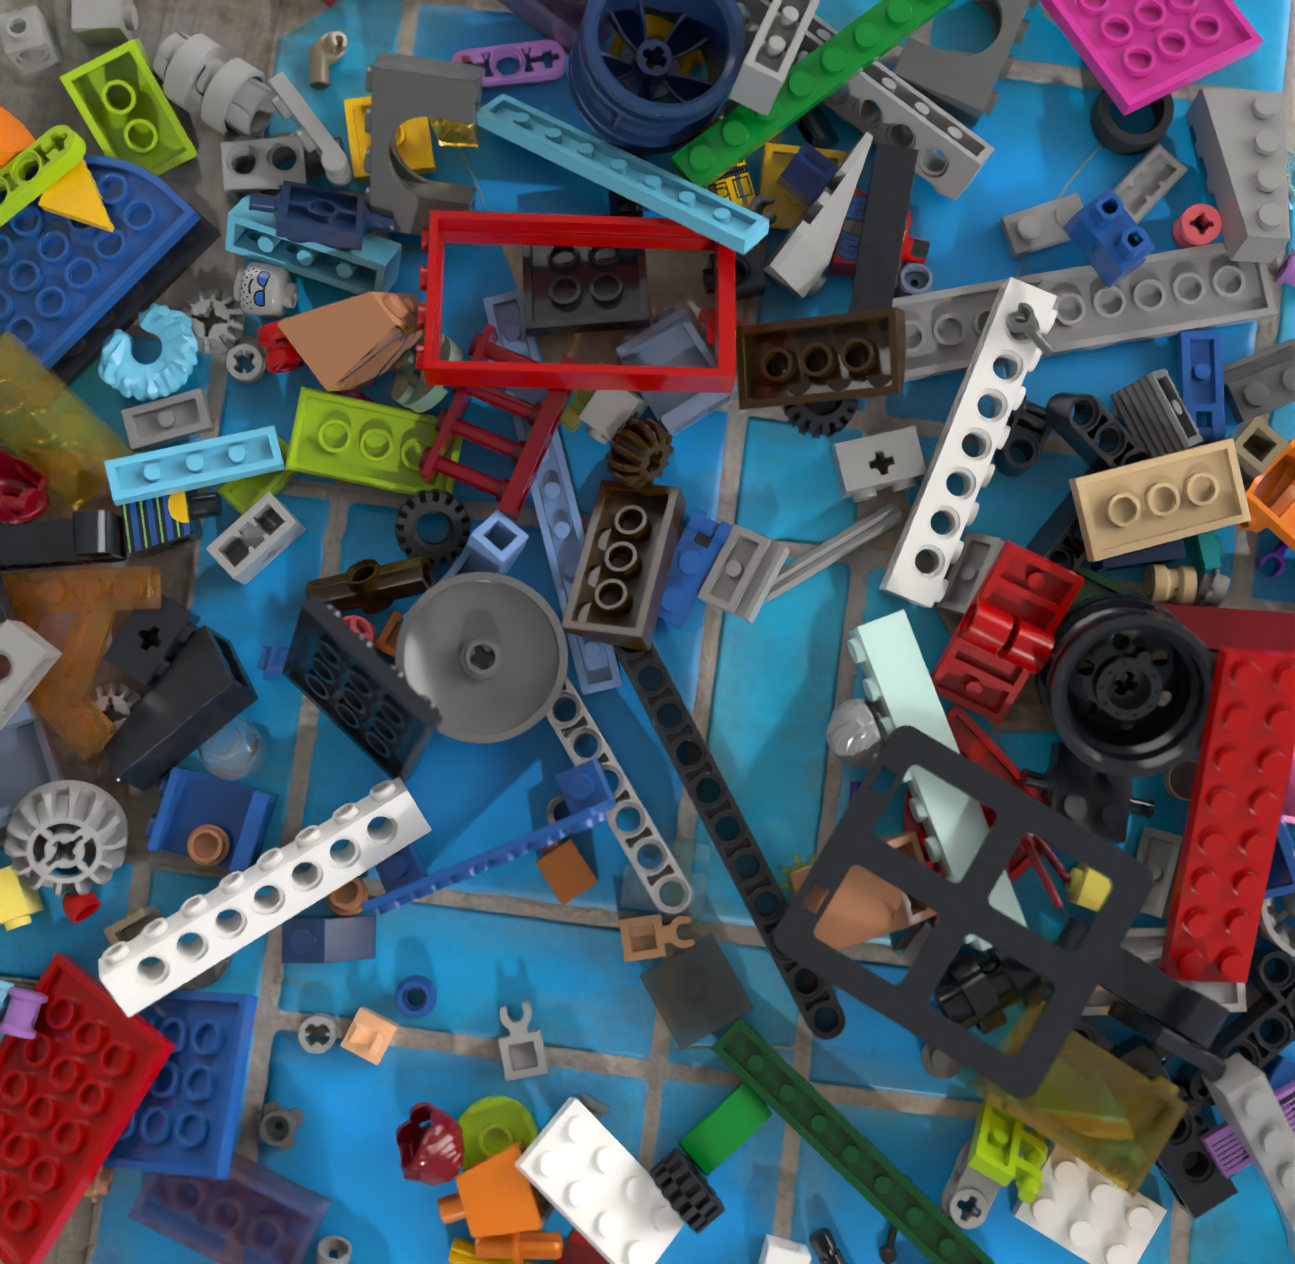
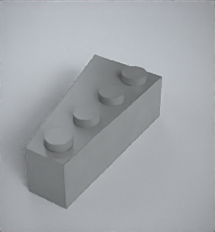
M1201 87L1185 116L1188 126L1193 127L1197 138L1194 145L1198 158H1203L1208 177L1205 181L1209 194H1214L1219 209L1218 213L1222 220L1221 232L1230 261L1272 263L1290 240L1283 92Z

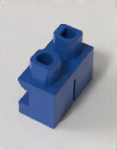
M1110 189L1078 211L1063 227V230L1084 257L1095 250L1087 261L1109 289L1142 266L1146 261L1145 257L1155 249L1149 235L1142 226L1137 225L1124 208V203Z

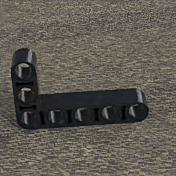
M1061 392L1055 394L1048 401L1045 414L1050 426L1090 466L1083 476L1124 466V463L1127 465L1151 459L1141 445L1099 400L1091 394ZM1073 406H1074L1075 412H1074V416H1073V418H1072L1071 412H1072V408H1073ZM1070 491L1025 549L1046 559L1050 556V561L1075 572L1087 555L1072 491ZM1075 525V532L1072 534V530Z

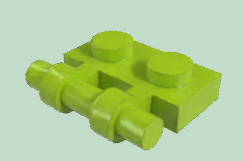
M987 1096L978 1109L967 1165L1004 1187L1012 1179H1015L1016 1185L1019 1188L1018 1197L1025 1203H1032L1036 1200L1037 1193L1041 1191L1044 1175L1041 1171V1166L1045 1164L1048 1154L1045 1135L1039 1130H1032L1029 1133L1023 1130L1024 1117Z

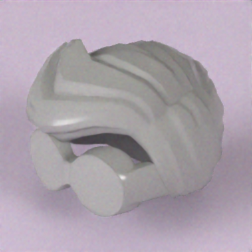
M865 698L850 699L835 708L831 714V719L826 728V740L836 757L846 761L852 767L871 768L885 744L878 726V719L882 717L876 702L871 703Z

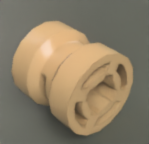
M1148 564L1143 579L1144 597L1157 604H1163L1165 601L1173 602L1175 605L1191 606L1197 592V573L1192 565H1178L1174 569H1170L1164 564Z

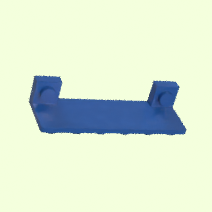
M598 758L555 775L570 811V816L430 875L427 874L415 842H412L375 865L386 893L360 904L363 912L378 907L380 915L417 898L420 899L453 883L461 882L489 868L497 867L516 859L518 856L532 850L535 851L569 835L567 827H569L573 835L607 820L605 811L616 806L617 803Z

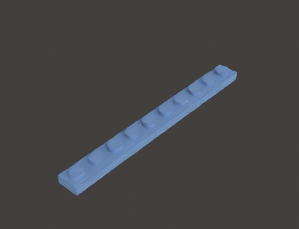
M520 289L484 298L483 303L488 323L496 328L498 334L496 344L541 363L535 337H527L525 332L523 290ZM505 387L507 394L534 405L537 402L543 404L548 393V388ZM512 414L518 442L520 440L527 441L533 427L528 425L529 420ZM557 428L533 482L531 493L562 616L564 617L584 545L585 534ZM567 632L583 696L623 686L613 645Z

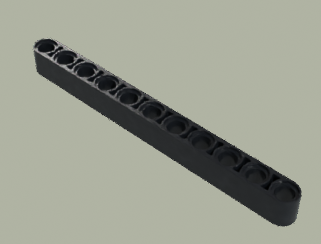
M653 641L649 651L639 650L635 653H627L620 646L613 645L614 652L805 1024L814 1036L820 1039L830 1040L836 1038L845 1027L846 1018L844 1011L829 982L819 975L815 974V981L808 989L802 990L794 986V976L799 970L806 967L776 950L773 940L775 928L789 905ZM646 668L658 670L662 677L660 687L652 691L643 689L638 682V676L642 670ZM667 704L677 707L681 714V721L673 728H665L657 719L658 710ZM685 741L695 743L700 751L698 761L690 766L680 763L676 755L678 746ZM706 778L714 780L719 787L717 798L709 803L700 801L696 795L697 784ZM731 816L737 821L738 832L732 839L723 840L716 835L715 825L721 817ZM744 854L753 855L757 861L755 873L748 877H741L735 871L737 858ZM763 892H771L775 895L777 901L775 909L766 915L759 914L754 907L756 897ZM823 1007L832 1008L835 1016L829 1026L818 1027L814 1025L813 1019L817 1010Z

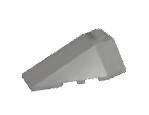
M868 132L859 137L762 266L764 273L798 300L803 299L806 294L813 297L827 279L822 273L829 265L873 136Z

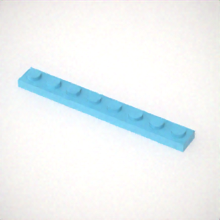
M504 93L479 110L477 115L478 126L690 228L729 249L744 255L768 234L769 219Z

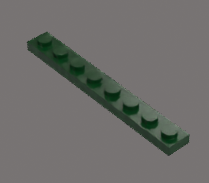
M741 1016L711 1046V1050L933 1264L995 1263L971 1237Z

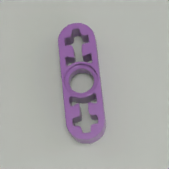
M550 39L466 49L457 52L450 61L482 66V91L551 83L559 80L566 70V56L563 47L558 42ZM551 54V58L554 60L552 68H545L542 62L543 55ZM529 55L532 68L531 72H527L525 56ZM506 57L516 59L520 64L517 72L512 75L501 74L497 70V64L501 59ZM484 61H489L491 77L486 75Z

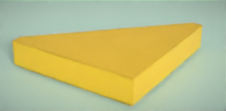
M84 158L72 170L44 191L38 205L45 211L111 233L115 228L106 212L101 194Z

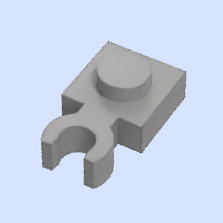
M528 1000L523 1001L522 1009L524 1016L518 1020L512 1019L509 1016L507 1004L502 1005L500 1008V1021L510 1032V1034L499 1036L498 1038L506 1081L547 1074L549 1071L541 1028L529 1030L528 1028L533 1013L532 1006Z

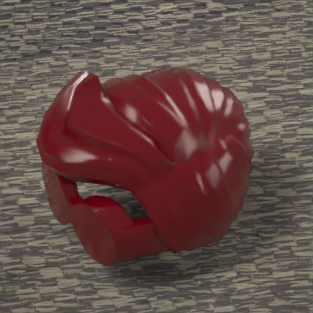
M0 451V521L12 524L30 522L43 514L48 508L50 502L48 496L50 478L45 474L39 473L32 465L11 455L8 451Z
M430 1102L417 1103L410 1109V1120L402 1123L396 1131L403 1178L430 1186L449 1182L458 1174L463 1164L465 1141L462 1128L453 1117L441 1108H437L434 1104ZM431 1120L430 1122H427L424 1126L420 1127L421 1123Z

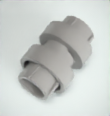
M184 32L174 33L167 37L159 47L153 61V73L156 77L160 78V83L163 84L164 95L167 99L189 113H196L201 110L203 122L226 137H232L239 133L242 136L255 138L269 125L275 113V108L270 99L275 95L266 86V77L262 71L242 58L229 60L228 50L202 33L191 37Z

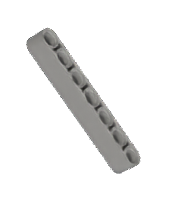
M566 673L560 695L546 714V717L575 766L598 758L604 774L610 772L618 775L619 786L612 793L617 805L605 811L608 818L606 821L654 904L666 913L682 912L691 903V886ZM566 701L576 703L577 712L573 719L567 722L557 720L556 710L561 703ZM585 737H593L598 742L596 753L589 758H581L577 754V745ZM629 808L636 809L641 816L639 826L631 832L623 831L618 823L620 814ZM648 845L658 846L663 854L660 865L653 869L644 868L640 862V853ZM669 882H678L684 889L683 901L674 907L666 905L661 898V890Z

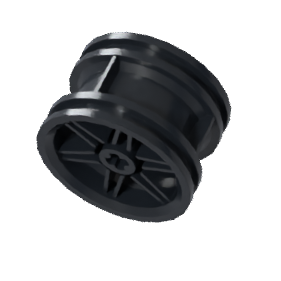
M1107 593L1085 599L1070 607L1053 635L1054 647L1047 663L1039 673L1034 674L1038 698L1065 745L1085 764L1100 772L1118 777H1147L1164 773L1187 761L1201 748L1216 662L1209 649L1172 613L1148 598L1129 593ZM1118 633H1124L1125 636L1118 649L1114 648L1112 644L1113 637ZM1163 649L1167 652V659L1153 660V654L1157 650ZM1081 659H1088L1093 663V667L1076 670V664ZM1125 673L1128 675L1125 681L1119 679L1116 684L1113 681L1115 675L1122 677ZM1162 692H1170L1169 702L1165 705H1158ZM1093 701L1088 714L1080 711V706L1083 702ZM1122 720H1136L1132 728H1120Z

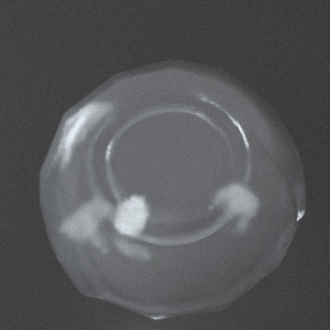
M235 717L198 748V752L205 768L210 773L222 780L239 783L253 778L264 766L267 743L253 724L246 719Z

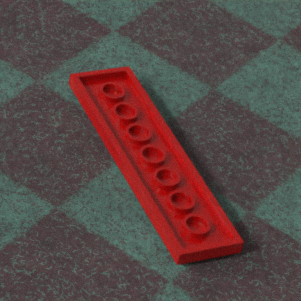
M1219 647L1159 970L1174 980L1247 983L1295 750V652Z

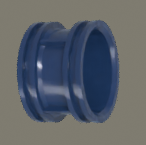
M588 0L580 28L569 54L567 68L568 86L572 101L587 126L607 143L624 151L643 155L669 153L686 146L696 139L706 129L717 112L721 102L735 83L744 62L746 51L745 28L735 0ZM645 14L662 17L674 23L664 42L656 38H648ZM609 22L627 44L620 57L601 52L599 48L597 33ZM699 49L706 64L708 81L680 74L678 58ZM648 63L653 64V65H654V68H653V69L648 68V67H647V64H648ZM622 80L626 88H624L618 81ZM670 93L678 102L676 104L656 103L655 99L663 98Z

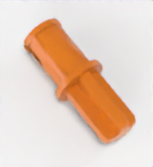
M526 1231L478 1237L475 1240L477 1259H513L516 1264H521L524 1259H559L563 1249L562 1235L559 1232Z

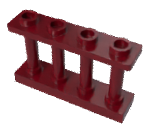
M486 324L482 334L477 332L474 335L468 350V355L472 357L470 361L488 362V360H492L494 362L540 363L497 345L498 334L496 328L489 324ZM564 355L560 364H580V361ZM452 386L451 392L455 394L450 408H443L439 414L435 425V431L439 433L433 447L427 446L421 455L418 469L422 470L420 477L425 483L433 486L439 473L496 496L495 501L500 503L498 510L506 517L517 521L574 389H549L543 404L537 402L534 405L493 387ZM472 397L529 420L528 425L533 428L527 441L520 440L517 443L463 420ZM455 436H460L512 458V463L516 464L510 480L504 478L502 481L446 458Z

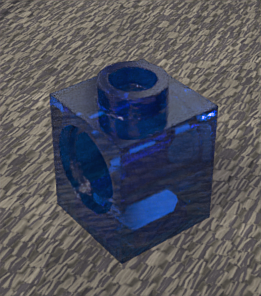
M805 142L776 180V183L808 207L814 202L839 167L808 142Z

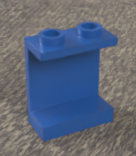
M172 767L171 773L165 774L160 784L159 797H162V802L158 814L154 813L146 829V837L150 838L147 849L152 851L167 850L190 857L187 851L189 835L201 825L214 824L227 832L231 844L228 856L218 866L228 868V873L230 874L236 871L243 872L255 865L261 855L279 795L189 768Z

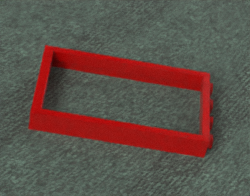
M430 210V227H422L421 234L422 252L428 253V265H420V291H427L426 304L418 305V329L425 330L424 344H417L416 368L417 370H424L426 385L732 393L736 378L735 250L729 249L669 218ZM445 243L714 251L715 368L442 361L440 359Z

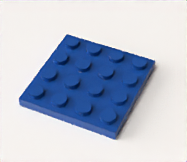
M173 990L137 1012V1014L171 1041L175 1048L102 1166L228 1180L258 996L238 993Z

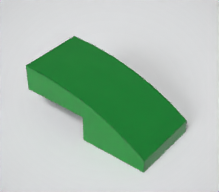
M740 1082L711 1112L705 1113L677 1144L705 1176L733 1154L773 1113L746 1082Z

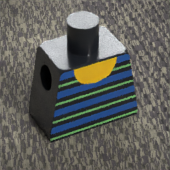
M197 489L121 505L127 553L142 559L202 539L201 519L222 516V503L219 493L216 491L197 494Z

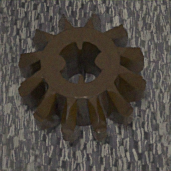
M643 416L636 420L629 418L624 428H617L615 439L609 441L611 449L605 455V459L608 461L607 471L619 482L637 490L645 484H653L655 477L661 478L662 470L670 464L668 457L674 450L670 445L673 436L660 426L659 423L650 418L646 419Z

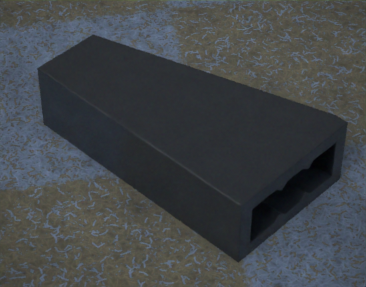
M205 624L193 635L104 746L110 762L108 769L116 781L123 785L129 784L142 791H146L167 774L172 767L178 765L259 699L230 640Z

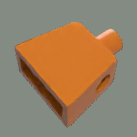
M524 1139L518 1140L464 1168L455 1176L459 1192L438 1198V1209L444 1224L466 1218L470 1234L473 1238L534 1231L543 1227L547 1217L539 1190L514 1166L527 1150Z

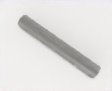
M894 503L886 505L782 567L765 601L773 600L903 521V516L899 508Z

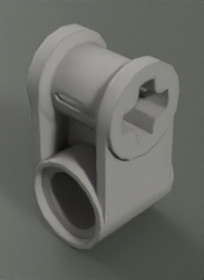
M969 1138L960 1150L954 1170L940 1198L943 1211L960 1227L966 1229L976 1228L985 1221L998 1191L1002 1188V1185L967 1165L972 1138ZM960 1199L963 1201L968 1200L971 1203L968 1211L957 1207Z

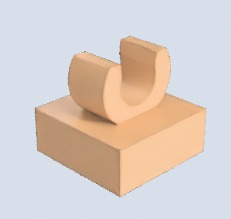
M362 1005L340 1046L378 1065L399 1024Z

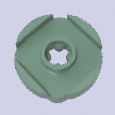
M442 333L440 360L462 361L461 347ZM424 338L418 341L393 364L397 372L391 392L392 399L405 408H410L418 413L431 409L448 393L443 386L426 385L424 370H417L416 346L417 344H424Z

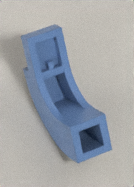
M497 509L470 535L464 550L438 583L450 577L470 572H493L505 575L519 556L529 536ZM407 613L401 618L399 625H402Z

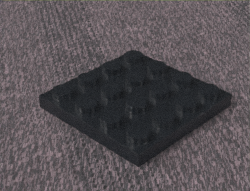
M315 595L301 606L282 674L392 780L400 777L404 784L415 772L443 720L437 705L426 695H419L407 683L405 675L398 667L393 664L388 665L375 653L373 644L364 635L355 634L344 623L342 615L334 606L329 603L324 604Z

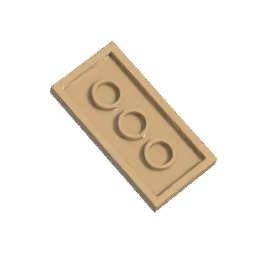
M1233 438L1069 479L1088 562L1103 560L1251 520Z

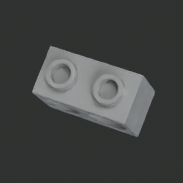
M281 132L275 134L273 138L266 139L239 136L234 138L233 142L220 143L224 191L234 205L238 204L251 192L276 197L282 190L283 180L313 185L311 153L307 152L294 133ZM296 159V163L291 169L279 170L283 161ZM256 163L251 172L239 174V170L244 164Z

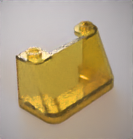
M1042 1001L1039 1007L1031 1003L998 1045L997 1049L1007 1055L1016 1054L1046 1002ZM1074 1030L1071 1031L1039 1090L1032 1097L1025 1099L1017 1098L978 1073L970 1085L981 1098L996 1108L1001 1106L1012 1117L1015 1116L1085 1162L1096 1172H1100L1105 1177L1113 1180L1112 1183L1132 1197L1136 1194L1189 1104L1176 1097L1180 1091L1179 1087L1158 1074L1151 1081Z

